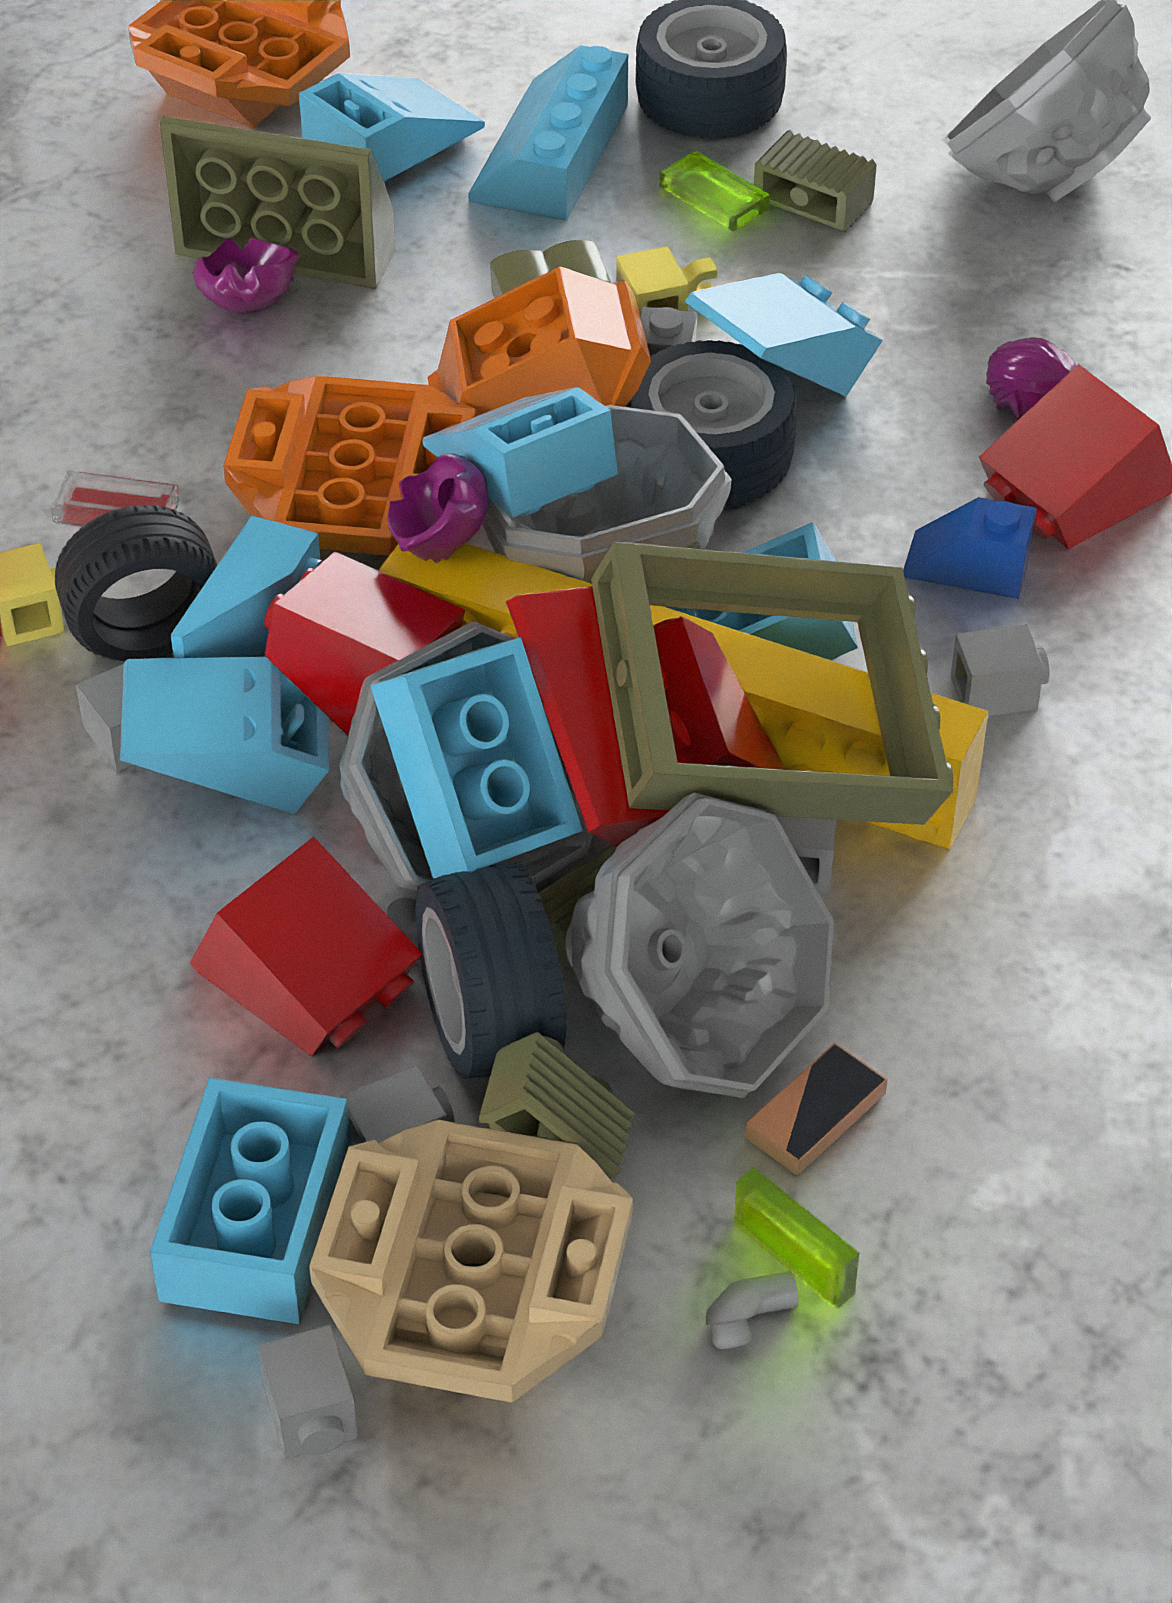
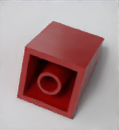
M1080 364L979 456L988 478L984 482V487L993 499L1035 507L1036 515L1033 531L1045 540L1053 536L1067 549H1071L1172 493V462L1159 424Z
M334 552L315 569H307L299 583L285 595L278 594L272 600L264 619V626L269 629L264 655L348 736L362 683L366 677L461 628L466 610Z
M682 616L666 619L655 624L653 627L659 661L670 685V688L665 691L666 700L670 710L675 711L682 719L690 735L691 745L685 748L690 763L785 770L713 633Z
M313 836L216 913L189 964L200 975L312 1057L330 1041L339 1049L351 1040L368 1022L362 1014L377 1001L384 1009H387L406 993L414 984L413 979L408 974L423 953Z

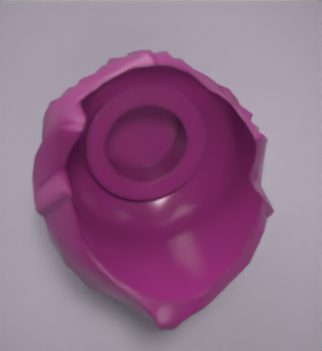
M227 238L210 256L201 257L197 260L192 274L197 289L204 297L230 312L247 314L258 312L279 303L281 295L289 291V282L294 281L293 274L296 271L294 265L300 257L299 253L291 248L255 238H250L247 245L241 250L231 238Z
M1030 337L1008 341L997 347L996 351L989 357L986 384L990 386L989 394L994 397L993 401L996 404V408L1004 410L1007 407H1011L1018 421L1076 367V364L1072 357L1064 350H1060L1055 344L1043 338Z
M455 453L442 454L432 463L427 471L415 476H407L400 481L399 487L402 499L390 501L387 519L388 527L399 543L402 552L409 551L424 561L431 559L435 563H438L441 559L449 560L457 548L468 542L477 533L487 514L489 497L484 475L466 457Z

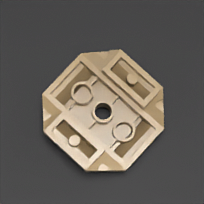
M435 1120L406 1129L380 1143L373 1139L348 1148L309 1265L311 1283L365 1375L513 1403L603 1336L633 1216V1197L617 1182L613 1184L600 1166L577 1144ZM473 1263L483 1264L482 1266L478 1267L465 1266Z

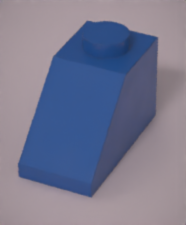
M977 497L915 530L903 569L905 578L1019 599L1030 557L1036 508L1013 504L1007 501Z

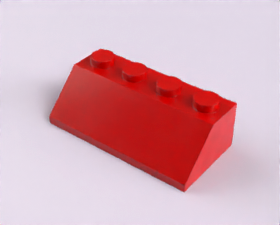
M589 586L516 595L507 600L506 604L518 637H521L543 707L588 832L618 847L621 842L636 834L640 829L659 820L670 810L629 808L593 588ZM660 664L664 689L666 691L670 688L667 675ZM667 702L677 763L691 764L685 748L691 745L690 735L682 719L675 711L670 710Z

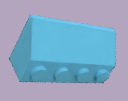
M580 45L535 77L468 193L469 202L567 221L628 106V54L611 51L603 46L589 47Z

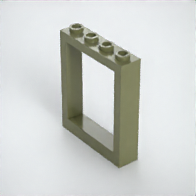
M616 541L612 543L593 574L591 582L629 808L671 810L683 797L695 792L762 809L778 817L924 825L953 792V770L951 764L945 758L939 732L940 713L938 707L933 704L927 678V655L920 647L914 621L915 602L913 597L908 594L902 567ZM650 605L857 622L890 776L677 763Z

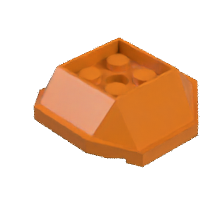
M161 0L128 25L130 44L136 66L147 69L166 93L253 128L281 105L291 106L299 99L300 92L318 84L350 58L349 37L340 0Z
M559 266L451 319L438 369L430 374L427 379L428 385L447 394L457 404L463 402L475 408L476 417L524 397L579 387L604 406L626 407L638 391L651 363V358L636 298L626 280L608 283Z
M316 375L291 380L274 389L268 386L247 389L223 465L225 483L250 516L318 533L320 550L390 556L399 544L388 527L387 517L390 501L402 499L399 487L402 479L427 471L438 458L423 446L422 438L476 417V409L463 402L457 404L447 394L424 384Z

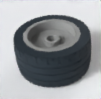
M674 0L671 3L664 4L662 7H658L641 24L636 45L635 83L640 107L643 108V112L659 126L674 133L695 138L715 139L734 137L735 135H743V133H749L760 126H764L779 111L785 90L787 46L782 24L768 10L747 0Z
M698 340L696 342L680 343L673 347H667L665 350H660L657 354L650 356L651 363L643 381L626 407L681 414L721 461L725 472L732 479L730 493L723 509L754 502L765 494H769L772 489H775L778 483H781L787 475L795 447L797 404L794 384L792 385V380L789 378L787 371L758 357L742 344L720 340Z
M517 863L495 864L476 869L474 872L461 871L451 873L450 875H443L420 884L416 897L415 918L418 949L423 953L420 957L422 974L441 1043L456 1073L464 1079L490 1077L498 1050L536 1032L558 1041L564 1048L567 1035V1015L559 957L541 897L524 867Z

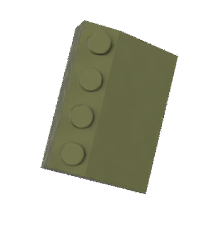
M167 116L162 117L160 120V131L175 255L198 259L208 257L227 238H231L242 250L250 238H255L297 251L300 258L294 265L296 271L293 275L377 289L396 250L393 206L371 149Z

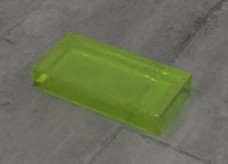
M696 150L659 171V187L731 231L737 230L769 210L770 194Z
M755 1167L736 1181L734 1225L830 1305L839 1308L849 1300L856 1291L860 1252Z

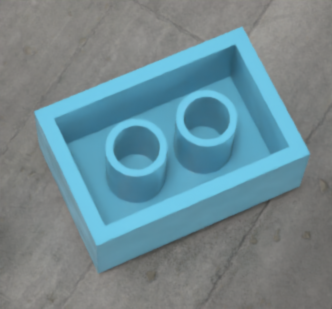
M521 637L370 685L433 879L455 872H474L476 869L493 865L583 831Z
M209 1078L150 1250L159 1302L300 1325L312 1285L309 1265L348 1148L351 1146L346 1098Z

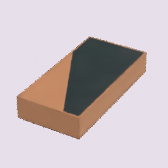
M834 1042L746 1122L745 1138L798 1176L886 1094L888 1079Z

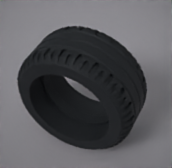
M156 505L129 506L110 511L93 519L72 535V538L62 548V553L59 554L58 561L56 562L55 588L70 632L88 651L110 660L155 659L173 653L171 633L217 567V562L203 530L184 513ZM151 569L176 571L163 585L146 594L123 599L102 597L103 593L114 583L131 574Z

